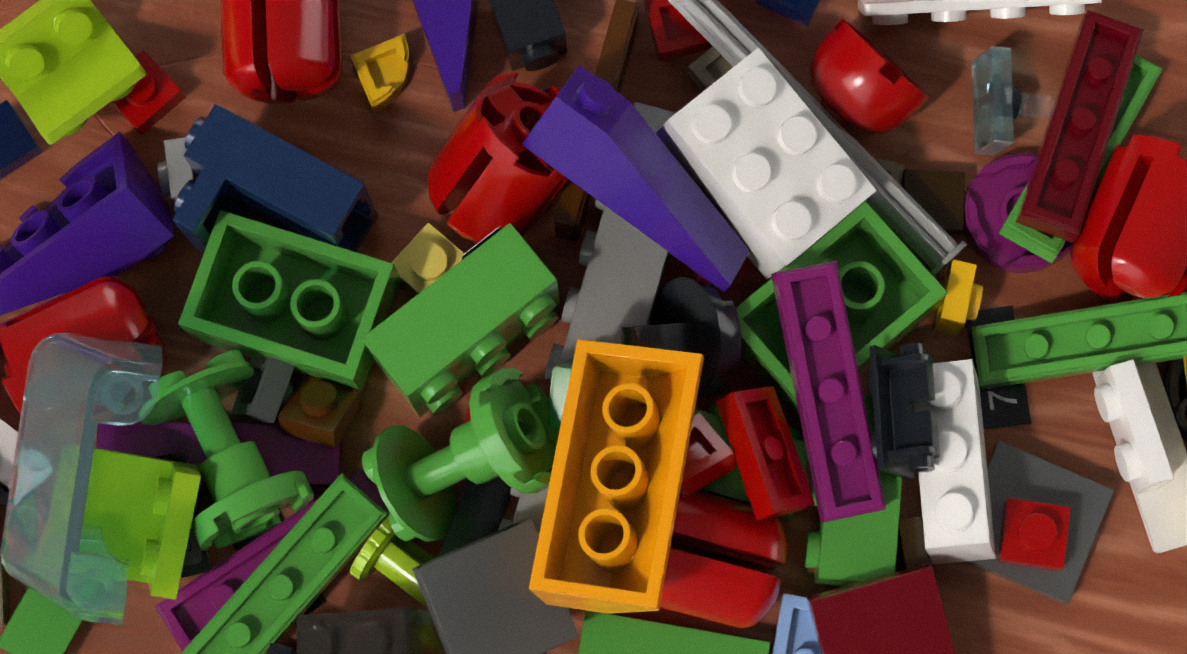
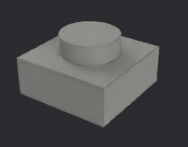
M186 137L165 140L166 161L158 162L157 166L162 194L164 197L171 196L174 202L183 186L189 180L196 181L198 178L183 156L187 150L185 149Z

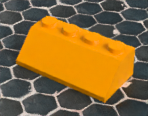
M577 339L529 584V590L546 605L606 614L659 611L704 361L702 354Z

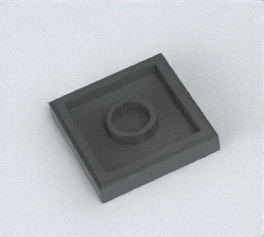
M998 441L987 464L996 559L965 562L1066 605L1070 601L1114 490L1002 441ZM1007 498L1071 507L1063 570L1058 572L997 562L1004 501Z
M525 518L412 568L446 654H542L579 636L568 608L546 605L529 590L539 538L533 519Z

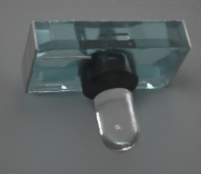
M991 46L972 61L974 154L994 156L1014 143L1013 121L1018 115L1038 118L1049 117L1055 101L1047 94L1020 93L1019 88L1012 85L1011 48Z

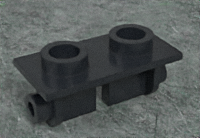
M920 343L902 345L900 347V356L876 345L869 346L871 368L867 372V387L873 399L875 429L871 434L872 451L878 461L879 470L912 480L915 479L914 472L933 471L935 469L934 459L940 457L936 412L933 410L915 412L914 408L916 403L935 400L933 357L926 354L925 345Z

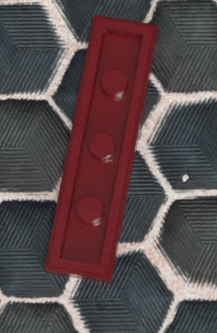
M1087 10L1084 14L1015 221L1016 223L1074 243L1079 236L1140 44L1143 29Z

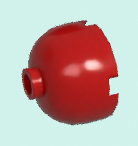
M841 18L816 49L810 68L812 86L822 99L820 104L844 129L850 124L865 134H883L899 128L925 104L929 97L886 54H882L869 42L870 40L844 18Z

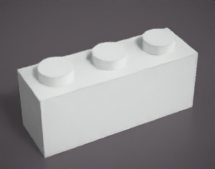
M972 359L933 363L935 400L914 404L915 412L925 410L936 412L940 457L934 459L935 469L919 473L925 549L933 564L996 559L979 379Z

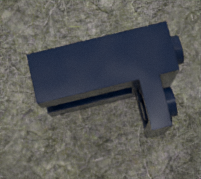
M214 104L206 118L203 116L198 118L187 134L185 140V149L187 150L183 156L198 178L196 181L189 180L179 192L174 204V212L176 214L172 220L194 248L203 254L220 210L244 217L248 211L280 229L354 252L359 250L379 216L364 183L217 104Z

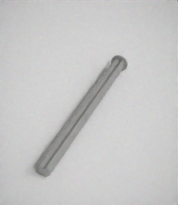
M668 0L733 67L758 47L877 190L865 201L932 269L930 273L933 277H936L967 247L968 244L964 240L958 244L718 0Z

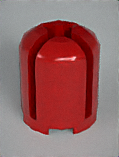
M220 0L223 75L232 89L252 100L268 104L292 103L295 100L296 92L299 100L307 101L319 98L337 86L343 73L340 0Z
M516 72L497 75L484 86L433 159L427 177L429 199L436 212L443 215L455 210L448 219L447 225L462 238L477 243L499 226L503 229L509 223L523 237L531 230L569 181L567 177L522 145L560 90L552 86L546 93L531 84L516 82L515 79L520 74Z
M1132 135L1127 146L1120 147L1118 143L1116 144L1087 210L1080 234L1070 249L1071 265L1077 276L1088 288L1105 300L1121 303L1164 295L1173 297L1187 292V160L1178 156L1182 147L1179 143L1153 136Z
M100 276L0 324V343L7 360L4 363L7 378L3 379L2 382L27 426L30 427L41 422L42 440L148 390L149 385L164 374L166 352L160 331L153 317L145 315L144 309H146V306L138 291L117 276Z
M699 490L685 498L679 495L671 546L769 570L776 569L777 565H786L789 545L784 524L778 516L756 520L751 504ZM670 548L660 608L737 629L747 628L756 625L769 612L778 597L782 580L767 573Z

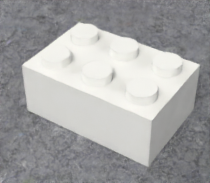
M759 47L669 118L656 132L657 136L750 250L747 257L766 280L771 277V274L779 272L877 191Z

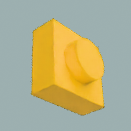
M954 259L950 263L944 274L942 287L948 293L937 309L933 331L957 336L964 326L966 319L976 320L983 293V285L973 283L977 264Z

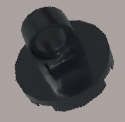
M701 275L680 276L667 282L657 296L651 317V325L621 327L622 345L702 354L704 361L697 399L710 398L723 393L729 385L722 383L727 369H737L740 362L742 334L738 313L733 301H722L715 290L716 286Z

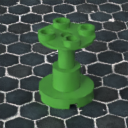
M231 350L216 356L206 364L207 369L187 378L183 371H176L155 380L148 387L153 398L145 402L138 412L142 424L148 425L167 423L186 416L188 417L207 458L198 466V469L214 502L213 505L198 514L191 524L192 532L199 547L204 551H208L207 549L213 545L212 541L215 548L219 549L266 531L283 522L279 515L281 508L290 503L295 514L314 499V493L304 472L291 471L271 477L255 442L241 443L221 400L241 388L254 375L252 364L244 360L240 350Z
M501 368L478 381L472 388L469 401L471 420L457 426L451 433L450 445L438 451L420 433L404 425L385 428L376 436L373 447L363 453V469L368 478L377 484L380 496L389 510L390 526L400 539L410 541L417 537L427 542L445 538L456 510L453 485L466 478L476 484H484L500 476L508 486L523 494L538 493L549 487L559 430L549 429V399L536 383L524 387L517 381L524 373L515 368Z

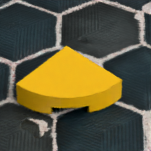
M405 34L350 55L373 112L376 113L391 104L403 90L410 72L411 55Z

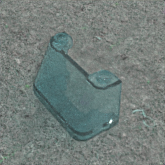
M54 333L43 338L34 347L28 362L1 544V562L6 572L16 581L74 617L88 622L122 625L127 597L129 560L117 559L108 551L103 541L102 526L83 524L98 423L117 426L133 425L143 420L153 410L158 395L162 369V346L110 340L73 333Z

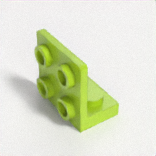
M39 0L0 29V79L18 99L41 136L49 145L56 143L63 137L77 133L86 124L89 117L111 101L119 100L128 95L135 87L136 82L146 75L144 68L91 0Z
M80 444L74 445L71 449L49 561L50 566L56 569L149 583L151 596L176 600L201 479L197 465Z

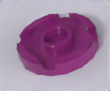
M1030 153L1005 155L985 165L968 186L964 198L963 230L974 251L993 267L1013 273L1039 272L1059 262L1073 245V243L1065 241L1058 256L1051 264L998 234L1029 181L1037 157Z

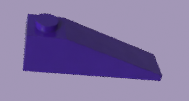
M579 65L522 145L722 292H725L733 282L750 250L632 103L617 93L608 82L594 76Z
M118 132L76 163L59 179L66 189L44 210L39 211L32 205L18 218L22 223L14 231L11 241L4 248L0 246V315L63 294L100 276H113L125 272L142 259L149 260L159 255L166 248L170 239L174 237L169 205L129 141L121 132Z

